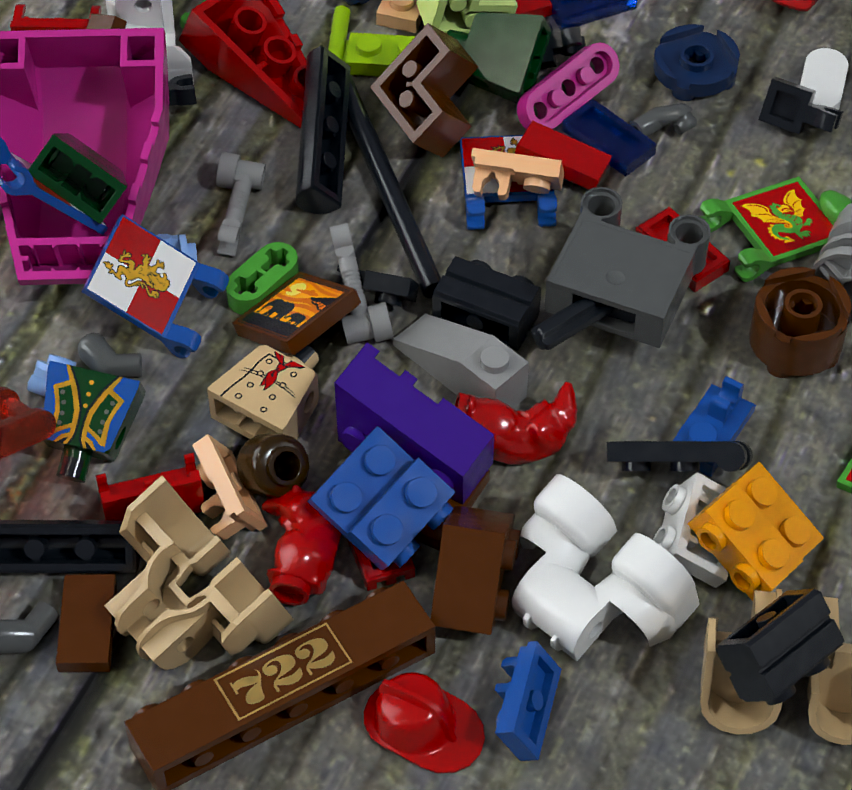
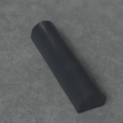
M322 45L313 49L307 55L296 187V204L302 210L313 214L331 213L342 206L351 66Z
M0 520V573H137L140 555L119 533L123 520Z

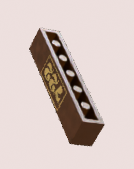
M404 580L389 588H378L371 592L362 602L346 610H335L327 614L320 623L300 633H290L283 636L269 649L253 657L244 656L239 658L227 670L207 680L201 679L188 684L178 695L160 704L154 703L142 707L132 718L124 721L130 748L154 790H172L434 654L435 625Z

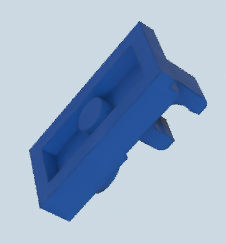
M727 376L722 382V388L711 384L673 441H735L756 407L754 403L742 398L744 384ZM700 462L699 472L711 477L718 464L716 462Z
M530 641L527 646L520 647L518 656L507 657L502 661L501 667L512 679L508 683H498L495 686V691L504 700L502 708L497 715L495 734L520 761L539 760L562 670L538 641Z

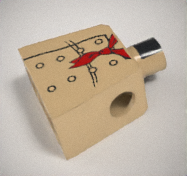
M267 345L258 346L208 387L211 418L249 439L261 434L281 433L292 436L297 440L319 400L318 375L313 370L319 361L317 353L309 345L295 355H284Z

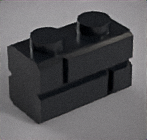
M455 256L447 268L445 276H442L432 295V316L493 335L509 348L518 351L527 337L528 331L531 330L539 316L541 288L535 286L531 280L524 276L516 275L511 277L492 270L483 261H468Z
M815 588L786 591L717 645L715 650L725 670L731 673L729 678L740 699L745 702L765 701L767 705L779 704L796 693L794 684L802 677L818 674L831 664L828 656L842 646L845 640L835 620L829 617L831 612L821 591Z

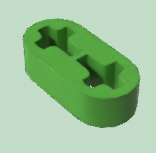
M284 242L269 243L229 276V283L226 287L227 302L232 311L243 315L299 273L296 250Z

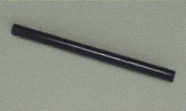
M350 74L347 121L422 293L426 298H432L434 289L441 279L440 274Z

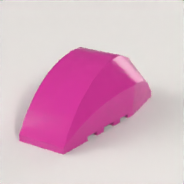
M164 28L0 31V136L6 143L9 151L32 164L54 133H69L118 167L123 172L128 185L103 220L108 227L104 235L33 195H10L0 186V205L20 285L85 284L118 217L123 214L141 225L169 140V86ZM0 164V177L4 181L9 182L17 178L7 164Z

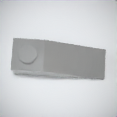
M425 313L393 339L394 347L456 395L461 392L475 395L478 398L498 399L512 408L516 407L527 397L529 362L493 335Z

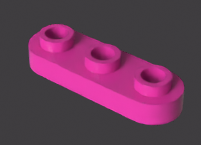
M601 42L585 46L525 92L517 104V115L522 126L527 130L533 120L554 129L617 78L620 68L619 59L614 49L608 44ZM590 61H591V62L593 63V65H594V69H595L594 71H593V69L590 67ZM562 83L566 87V94L562 90ZM534 106L536 107V109H537V111H538V116H537V117H536V115H535V113H534Z

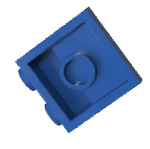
M377 426L307 502L380 570H383L392 562L400 568L420 547V544L414 540L417 534L426 525L435 530L453 511L454 508L447 501L455 494V491L419 457L414 460Z

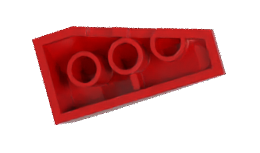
M206 0L191 9L179 42L209 71L301 128L307 60L301 51L303 43L298 34H292L283 19L285 12L279 1Z

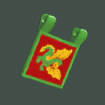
M799 176L725 201L708 199L703 201L700 206V210L704 214L701 218L709 224L711 232L719 229L732 219L754 248H746L740 251L738 260L742 265L734 268V272L743 282L754 280L769 268L821 251L822 247L827 243L829 233L834 225V222L822 211L819 200Z

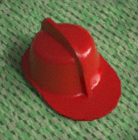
M411 672L400 674L390 680L384 679L379 688L369 697L363 711L364 727L373 741L420 768L434 773H455L469 767L480 756L485 742L484 725L477 712L463 700L441 689L436 681L424 674Z

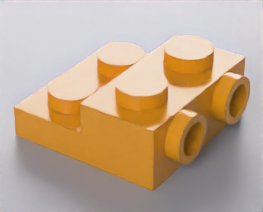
M760 461L750 467L687 523L697 535L701 546L717 558L730 574L733 584L739 590L746 593L752 601L755 590L772 591L824 539Z

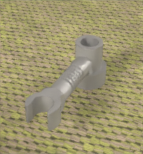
M222 152L220 156L216 186L233 190L225 219L220 226L217 239L220 240L217 253L235 256L251 188L262 190L266 164L241 160V155Z
M348 223L329 227L343 279L342 282L344 286L356 289L361 300L359 306L352 310L349 316L342 318L347 344L375 338L376 343L393 339L394 335L386 302L367 306Z

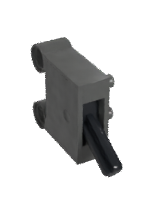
M596 187L586 191L581 199L580 216L546 280L544 311L554 315L533 327L531 333L536 345L541 350H551L588 326H593L660 348L693 276L705 268L711 233L709 224L697 215H680L670 223L666 242L620 227L623 202L621 196L616 191L605 187Z

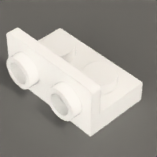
M696 472L682 484L673 485L667 492L662 504V510L665 511L663 524L655 534L653 541L672 554L692 576L717 588L727 581L728 572L712 553L701 546L697 535L687 523L727 488Z

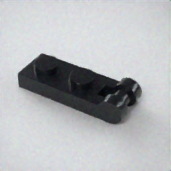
M741 441L607 442V462H621L622 471H651V462H670V471H700V462H716L724 471L732 472L747 468L753 458L749 445Z

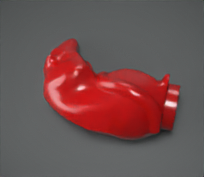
M565 382L551 403L544 399L526 411H516L498 399L478 398L475 395L461 392L458 393L454 406L494 434L493 460L510 465L531 463L556 454L563 447L567 435L577 422V402L572 383Z
M298 485L292 486L291 490L281 497H270L262 503V510L271 515L278 516L279 524L286 530L278 540L275 548V568L268 569L267 571L270 582L269 590L279 602L293 606L307 603L309 596L312 594H323L326 589L327 580L333 571L334 560L341 538V533L307 502L315 492L305 491Z

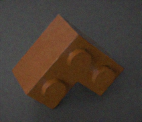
M427 23L370 88L413 144L443 158L472 127L450 98L479 66L457 39Z
M455 505L453 511L444 522L430 618L435 626L491 635L497 620H506L510 590L501 589L503 573L505 570H513L514 562L518 559L520 550L521 530L513 529L515 514Z

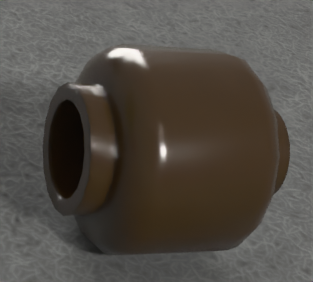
M267 433L251 438L239 451L236 463L237 474L244 487L252 494L268 498H279L289 492L294 485L302 487L307 480L310 468L308 454L304 446L294 437L281 433Z

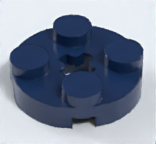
M688 24L675 27L661 37L660 45L655 49L653 69L658 80L665 87L672 90V94L676 99L691 101L696 97L718 94L724 90L731 89L735 85L740 52L734 40L726 33L717 30V35L709 32H703L704 25ZM689 58H695L697 61H702L703 63L690 62Z

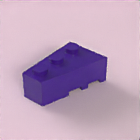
M367 342L334 382L338 441L349 451L353 452L377 426L380 427L414 460L419 457L455 491V494L450 499L463 505L493 464L494 434L445 398H442L439 404L431 400L413 386L417 378L408 371L404 370L401 376H399L375 359L380 351Z

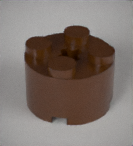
M790 267L772 273L758 291L752 314L749 340L753 352L766 365L768 372L773 376L787 378L791 375H814L833 368L838 363L852 308L846 289L833 277L830 276L828 281L816 276L815 269Z

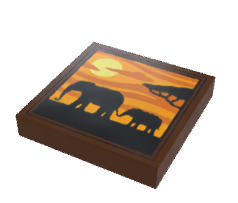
M299 272L233 321L232 324L240 337L267 345L290 355H295L359 306L361 300L354 288Z

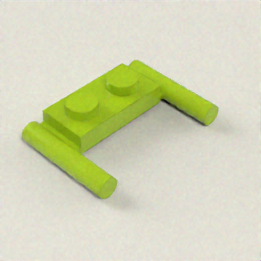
M340 5L334 9L328 50L351 66V75L380 76L416 36L350 32L349 40H347L351 11L348 7Z

